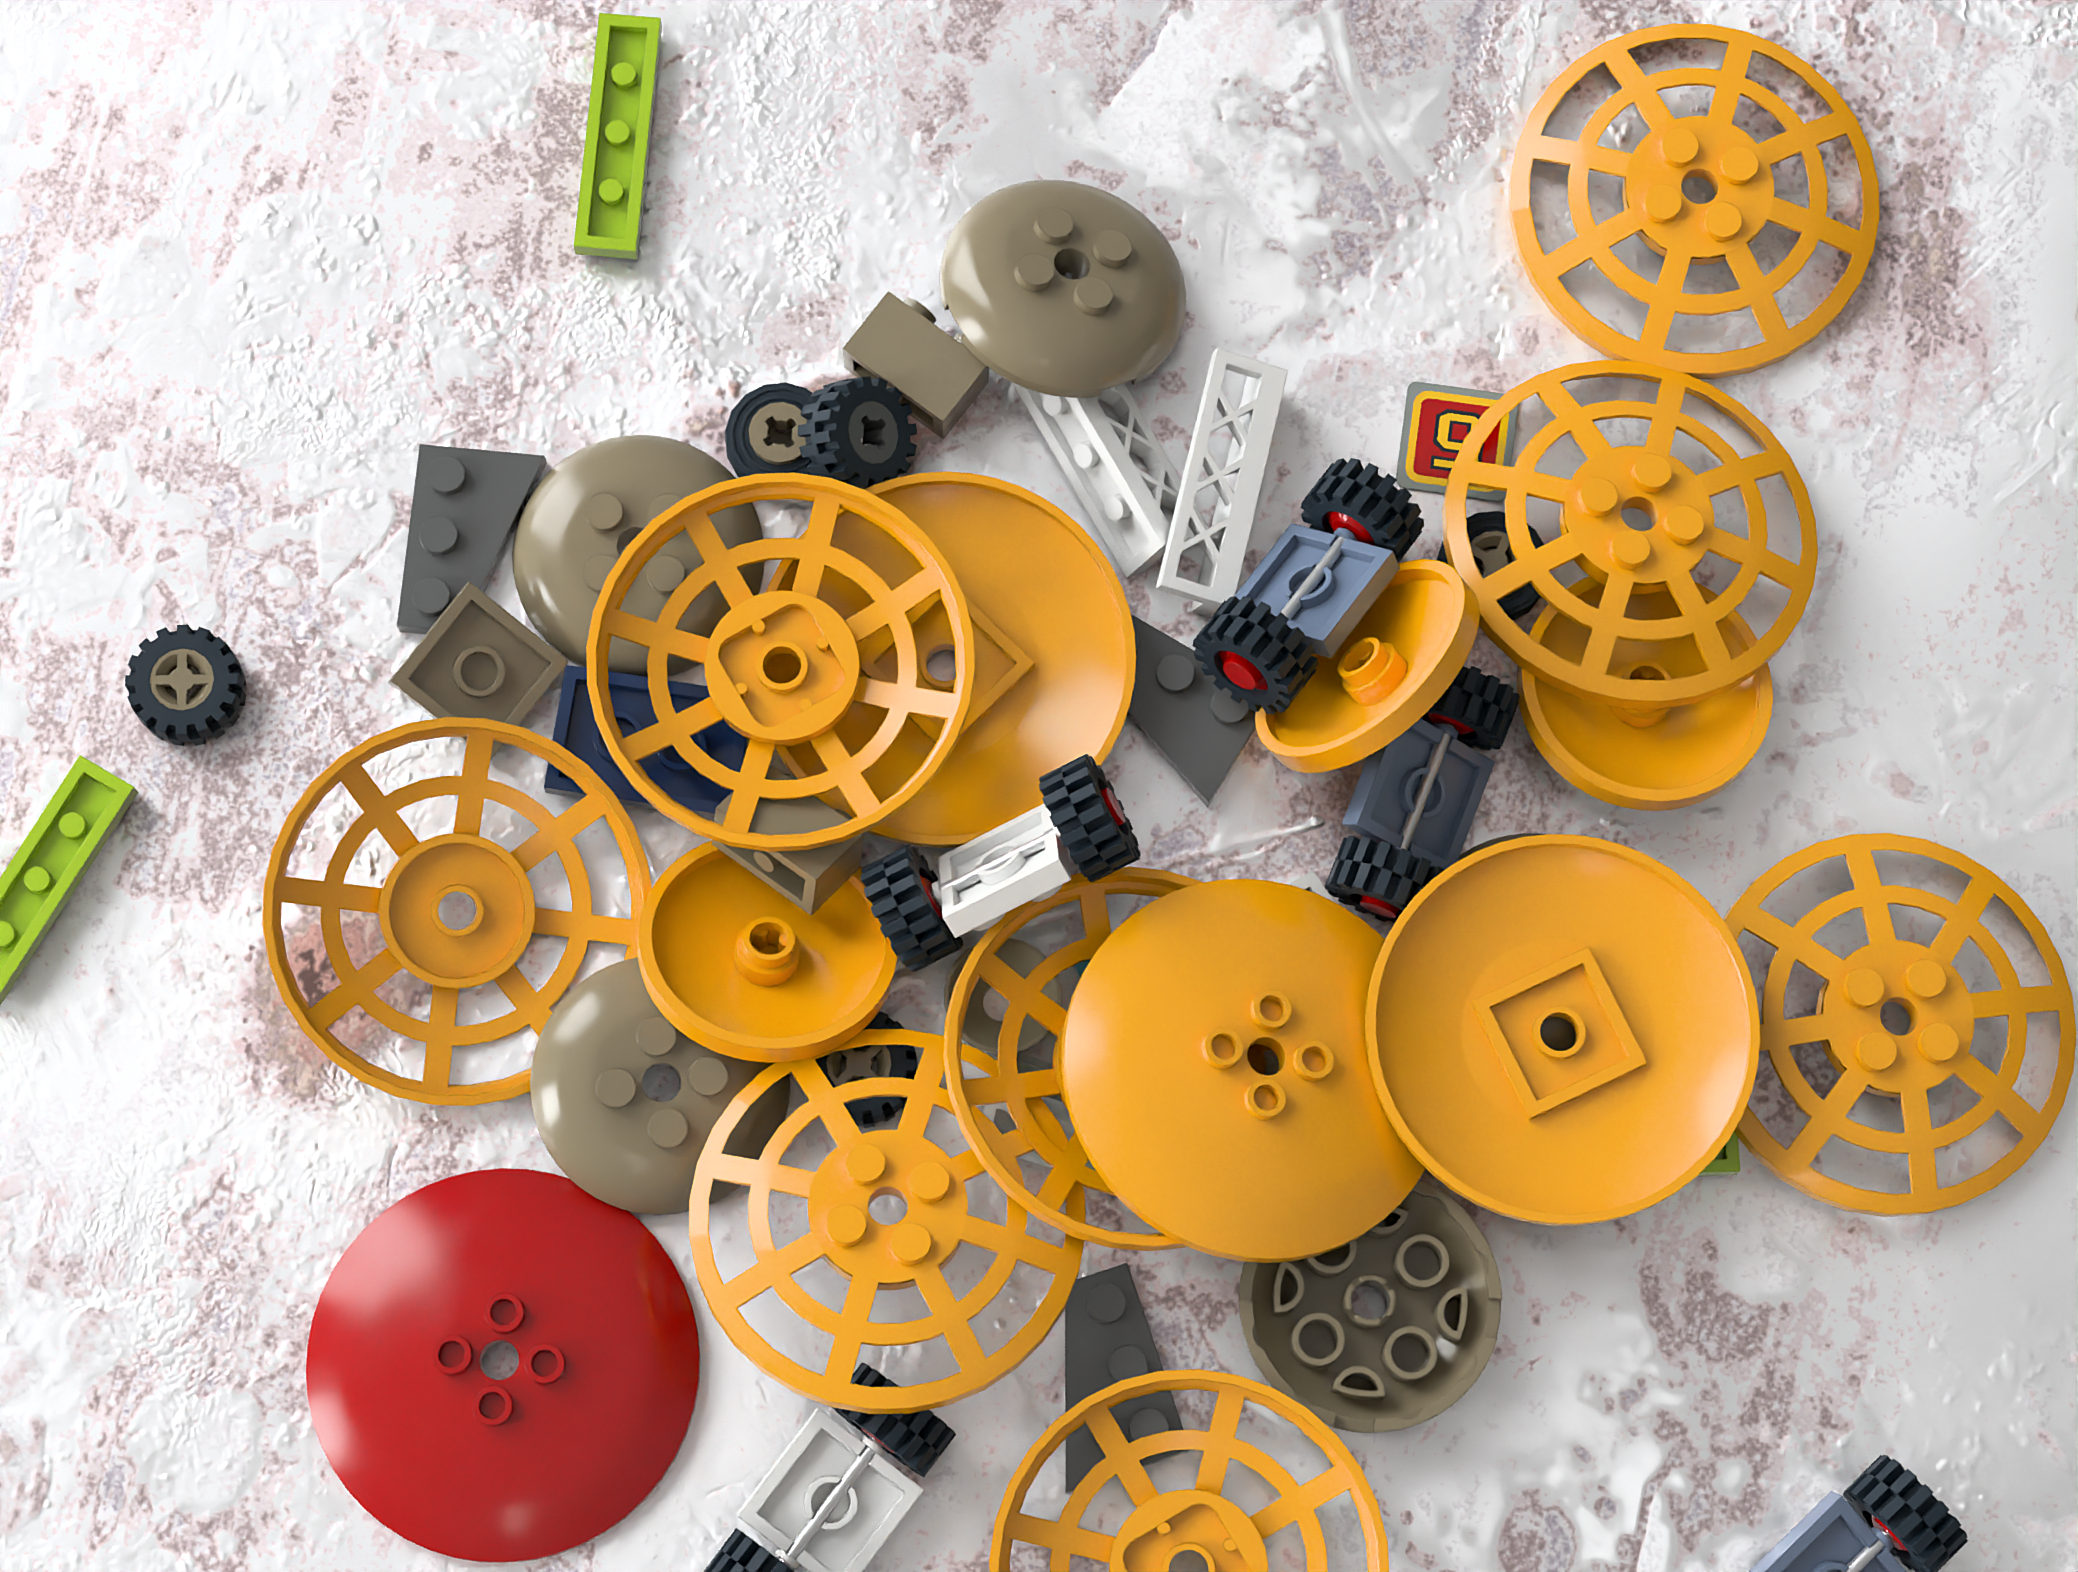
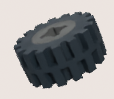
M871 376L833 382L824 385V389L816 390L809 397L813 403L804 405L800 414L807 419L806 424L798 425V436L805 437L806 445L799 447L802 458L810 457L812 461L807 467L811 475H823L822 477L833 478L852 486L866 489L872 485L897 478L900 474L907 473L911 464L906 460V457L915 456L917 448L916 444L910 442V436L917 434L916 423H908L907 416L913 413L909 403H899V399L903 394L896 387L887 388L888 381L881 378L871 379Z

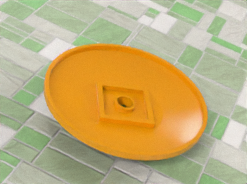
M928 472L897 477L872 485L864 490L899 509L922 529L947 560L965 596L974 632L975 678L970 708L956 746L937 776L909 805L881 825L866 832L890 841L913 846L953 848L966 844L1044 804L1042 799L1044 795L1039 788V778L1085 754L1092 756L1096 765L1103 766L1122 732L1130 709L1135 684L1136 645L1130 608L1123 588L1110 562L1086 531L1063 510L1021 486L997 478L962 472ZM839 508L830 546L843 550L865 563L885 581L891 591L924 569L914 555L887 531L860 515ZM807 529L798 539L805 540ZM783 559L768 584L766 592L792 591L799 560ZM825 567L817 599L832 607L844 621L874 603L872 598L854 581L833 569ZM937 592L906 613L917 650L916 688L953 693L955 679L940 681L932 677L927 670L928 660L934 653L941 650L955 652V642L948 613ZM889 625L857 644L860 677L897 684V650ZM787 653L772 656L764 667V673L767 678L780 684L794 680L801 670L799 660ZM852 703L843 719L833 727L850 757L860 752L875 736L886 719L889 709ZM908 714L903 728L891 747L872 767L862 773V776L880 803L896 793L922 766L939 739L946 719ZM810 741L794 746H775L784 764L797 779L820 775L828 771ZM839 787L826 793L814 795L834 810L840 809L852 818L857 817Z
M1544 834L1520 837L1476 851L1449 866L1414 896L1399 915L1387 935L1374 965L1365 1008V1044L1373 1084L1386 1116L1412 1155L1434 1177L1472 1203L1499 1215L1524 1222L1550 1226H1581L1625 1218L1651 1208L1674 1195L1691 1182L1715 1159L1741 1120L1752 1093L1760 1051V1016L1751 974L1737 941L1710 902L1688 881L1659 861L1625 845L1581 835ZM1551 1017H1560L1570 1022L1576 1034L1574 1046L1565 1051H1556L1549 1048L1541 1038L1540 1028L1542 1022Z
M1224 879L1191 885L1162 896L1132 914L1111 933L1083 971L1072 995L1065 1018L1061 1043V1072L1070 1119L1079 1142L1092 1166L1125 1206L1162 1234L1192 1249L1236 1261L1274 1263L1315 1257L1338 1249L1361 1237L1378 1225L1402 1203L1417 1184L1425 1167L1412 1155L1386 1116L1376 1093L1368 1065L1365 1044L1367 993L1375 962L1385 941L1377 931L1341 905L1302 888L1268 880ZM1259 1044L1273 1050L1279 1061L1278 1072L1274 1075H1262L1256 1072L1248 1062V1048Z

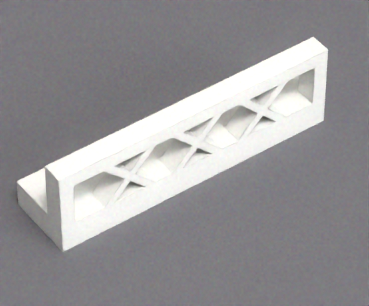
M1220 348L1212 352L1156 585L1158 590L1193 600L1191 612L1209 618L1213 616L1224 600L1227 601L1229 597L1236 594L1288 374L1287 369ZM1225 369L1248 376L1240 407L1236 411L1233 410L1221 389ZM1217 407L1223 418L1213 423ZM1227 425L1233 437L1226 466L1220 470L1210 454L1207 444L1211 433ZM1203 466L1209 477L1199 482ZM1213 484L1219 496L1212 525L1206 530L1193 508V503L1197 492ZM1189 525L1194 537L1184 542ZM1199 543L1205 554L1198 583L1176 577L1181 553Z
M1013 383L1125 577L1128 578L1145 572L1164 555L1171 526L1160 509V505L1162 504L1173 512L1175 511L1181 479L1125 384L1103 389L1100 396L1070 398L1039 393ZM1098 399L1112 406L1119 418V423L1104 414ZM1129 451L1143 459L1150 471L1149 475L1136 468L1129 456ZM1193 503L1195 512L1207 530L1209 528L1195 503ZM1189 525L1184 542L1194 537Z

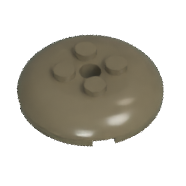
M1035 180L1002 188L982 199L962 216L948 238L941 259L939 271L941 299L944 309H950L955 322L963 332L961 341L976 358L992 371L1017 385L1039 393L1070 398H1087L1100 396L1103 389L1122 385L1129 381L1135 385L1152 374L1166 360L1177 342L1186 313L1184 277L1179 261L1165 236L1153 222L1134 206L1109 192L1090 185L1064 180ZM1067 272L1072 274L1071 279L1064 277Z
M625 435L609 438L586 446L562 460L549 471L531 493L518 520L514 536L512 560L515 585L521 604L534 628L563 657L579 667L587 668L586 646L593 610L605 580L620 558L623 549L654 518L677 502L719 482L736 479L734 475L718 460L690 444L653 435ZM752 502L729 507L708 516L727 550L740 544L763 539L760 521ZM686 529L667 541L644 565L628 589L620 611L657 623L661 610L674 590L693 570L704 563ZM765 561L745 565L738 569L753 596L760 593ZM716 582L709 585L691 603L677 626L678 630L710 639L720 620L731 610ZM612 636L608 654V671L648 677L647 658L649 648ZM669 655L667 663L668 677L690 670L700 665V663Z
M638 957L609 965L580 982L557 1005L547 1020L536 1045L531 1066L530 1093L534 1119L539 1135L558 1167L570 1180L593 1197L620 1209L641 1214L662 1215L689 1211V1201L697 1162L712 1128L733 1098L761 1071L776 1062H755L733 1058L710 1050L688 1038L675 1028L654 1004L643 982ZM654 1066H666L673 1069L678 1076L680 1084L677 1095L672 1100L666 1102H657L649 1098L642 1085L643 1076L646 1071ZM790 1073L773 1083L749 1106L730 1133L721 1154L755 1160L760 1159L765 1146L786 1119L790 1095ZM713 1180L709 1205L726 1197L742 1185Z
M1419 1179L1402 1203L1383 1221L1361 1237L1338 1249L1315 1257L1289 1262H1244L1239 1285V1316L1248 1350L1255 1365L1272 1388L1308 1408L1325 1425L1351 1432L1386 1433L1407 1429L1438 1416L1464 1396L1485 1369L1497 1341L1502 1287L1493 1252L1476 1222L1450 1196L1437 1187ZM1362 1286L1376 1288L1382 1293L1386 1301L1384 1315L1377 1319H1365L1359 1314L1354 1313L1351 1303L1352 1292Z

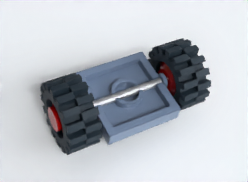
M1344 458L1336 460L1334 464L1332 463L1301 503V509L1304 510L1301 514L1302 520L1312 525L1308 528L1291 523L1235 596L1229 597L1227 601L1224 600L1193 640L1192 646L1196 648L1193 654L1196 660L1204 662L1200 667L1206 676L1214 675L1216 677L1213 684L1220 691L1226 687L1232 692L1231 699L1239 704L1243 699L1246 700L1249 709L1256 712L1263 708L1266 714L1274 715L1277 710L1282 713L1286 711L1315 673L1318 659L1311 655L1314 653L1332 658L1400 569L1398 563L1422 533L1421 529L1424 527V519L1418 517L1422 512L1419 505L1408 503L1412 495L1406 488L1398 490L1394 486L1397 479L1389 473L1383 478L1378 475L1379 467L1368 463L1365 469H1363L1361 461L1351 458L1348 463Z
M1463 666L1449 688L1426 714L1402 735L1367 757L1342 825L1364 837H1361L1360 840L1355 836H1348V839L1344 837L1325 884V889L1328 890L1331 896L1339 898L1338 901L1345 905L1355 906L1354 910L1363 914L1370 913L1375 915V918L1383 922L1389 920L1395 924L1399 915L1414 896L1434 877L1458 861L1495 761L1472 748L1476 745L1482 750H1490L1491 748L1497 750L1503 746L1520 698L1518 693L1513 692L1514 688L1509 684H1501V679L1494 675L1486 676L1481 674L1482 670L1471 666V668Z
M1883 1454L1844 1491L1843 1496L1830 1491L1749 1572H1906L1894 1558L1895 1556L1900 1558L1904 1566L1910 1570L1913 1569L1915 1572H1938L1968 1542L1966 1539L1968 1536L1960 1528L1961 1524L1957 1518L1948 1513L1950 1509L1943 1501L1937 1500L1932 1495L1933 1491L1926 1484L1922 1485L1918 1481L1917 1476L1909 1469L1905 1471L1901 1463L1895 1459L1891 1460L1887 1455Z

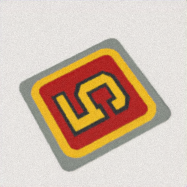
M1412 382L1408 386L1396 473V483L1398 486L1406 489L1445 494L1448 476L1464 439L1482 414L1504 394L1424 382ZM1518 405L1502 418L1480 449L1476 459L1477 462L1511 467ZM1468 486L1466 497L1502 501L1506 498L1507 491Z

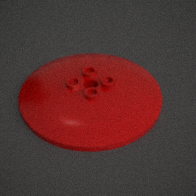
M508 1168L479 1170L445 1178L405 1196L374 1219L346 1249L329 1276L312 1319L306 1359L307 1396L317 1436L332 1469L358 1503L384 1526L412 1543L456 1559L480 1563L534 1561L559 1555L605 1534L637 1509L663 1480L681 1449L695 1411L700 1383L701 1357L699 1333L690 1298L673 1261L656 1237L629 1211L609 1205L581 1189L569 1178L553 1173ZM497 1343H507L514 1346L519 1355V1364L516 1371L510 1377L502 1380L489 1378L482 1366L485 1352Z

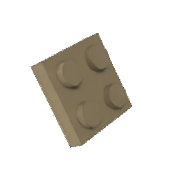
M469 581L389 679L388 683L433 719L443 717L486 718L519 726L569 661ZM457 737L466 744L467 737ZM493 741L490 761L504 743Z

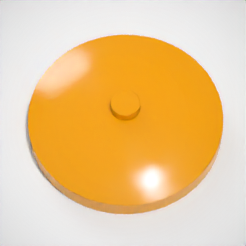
M1418 559L1398 563L1400 569L1332 658L1314 653L1311 655L1318 659L1316 671L1286 711L1280 713L1277 710L1273 715L1266 714L1264 709L1261 708L1259 712L1255 713L1258 737L1284 766L1297 772L1320 773L1342 768L1362 760L1402 735L1441 698L1469 656L1477 635L1480 619L1479 602L1476 594L1455 569L1444 562L1432 559Z
M1588 576L1566 589L1588 605L1598 609L1605 585ZM1695 582L1706 604H1709L1718 597L1713 591ZM1669 589L1648 594L1630 593L1623 617L1636 620H1662L1682 616V613ZM1548 604L1534 623L1529 636L1559 657L1580 666L1592 630L1578 625ZM1735 609L1725 619L1716 624L1731 659L1744 653L1758 641L1749 625ZM1691 635L1678 640L1656 643L1616 639L1606 674L1625 679L1666 680L1693 676L1708 669ZM1768 663L1755 675L1725 693L1689 705L1660 709L1615 707L1581 699L1546 684L1519 665L1517 672V693L1520 696V712L1532 741L1546 761L1563 778L1590 796L1616 806L1635 810L1663 811L1684 808L1703 802L1724 790L1741 775L1753 759L1764 740L1772 714L1773 688Z
M712 840L690 850L671 864L658 878L648 894L640 918L638 963L643 982L654 1004L663 1016L688 1038L717 1053L747 1061L773 1063L803 1060L821 1055L848 1042L871 1023L884 1005L893 984L898 955L896 956L891 948L890 939L888 937L885 938L880 930L882 925L879 919L874 918L870 907L873 905L866 898L864 892L866 886L861 881L862 867L860 866L811 916L712 845Z

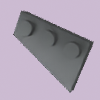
M420 444L397 619L399 632L426 634L469 581L483 593L485 592L495 572L494 566L510 533H513L517 526L525 501L534 483H538L547 464L544 455Z
M1131 614L1135 632L1136 669L1134 690L1127 716H1130L1154 743V748L1169 765L1172 764L1193 787V792L1208 808L1256 729V711L1249 709L1248 702L1244 699L1240 704L1231 699L1232 692L1226 687L1220 691L1213 684L1216 677L1214 675L1206 676L1200 667L1204 662L1195 659L1194 650Z
M1127 1263L1079 1278L1075 1282L1065 1307V1413L1084 1398L1121 1380L1164 1371ZM1160 1391L1128 1399L1109 1408L1128 1443L1141 1437L1165 1431L1184 1430L1171 1391ZM1086 1423L1065 1439V1493L1074 1491L1090 1470L1106 1458ZM1171 1450L1145 1457L1139 1461L1143 1467L1187 1453L1190 1450Z

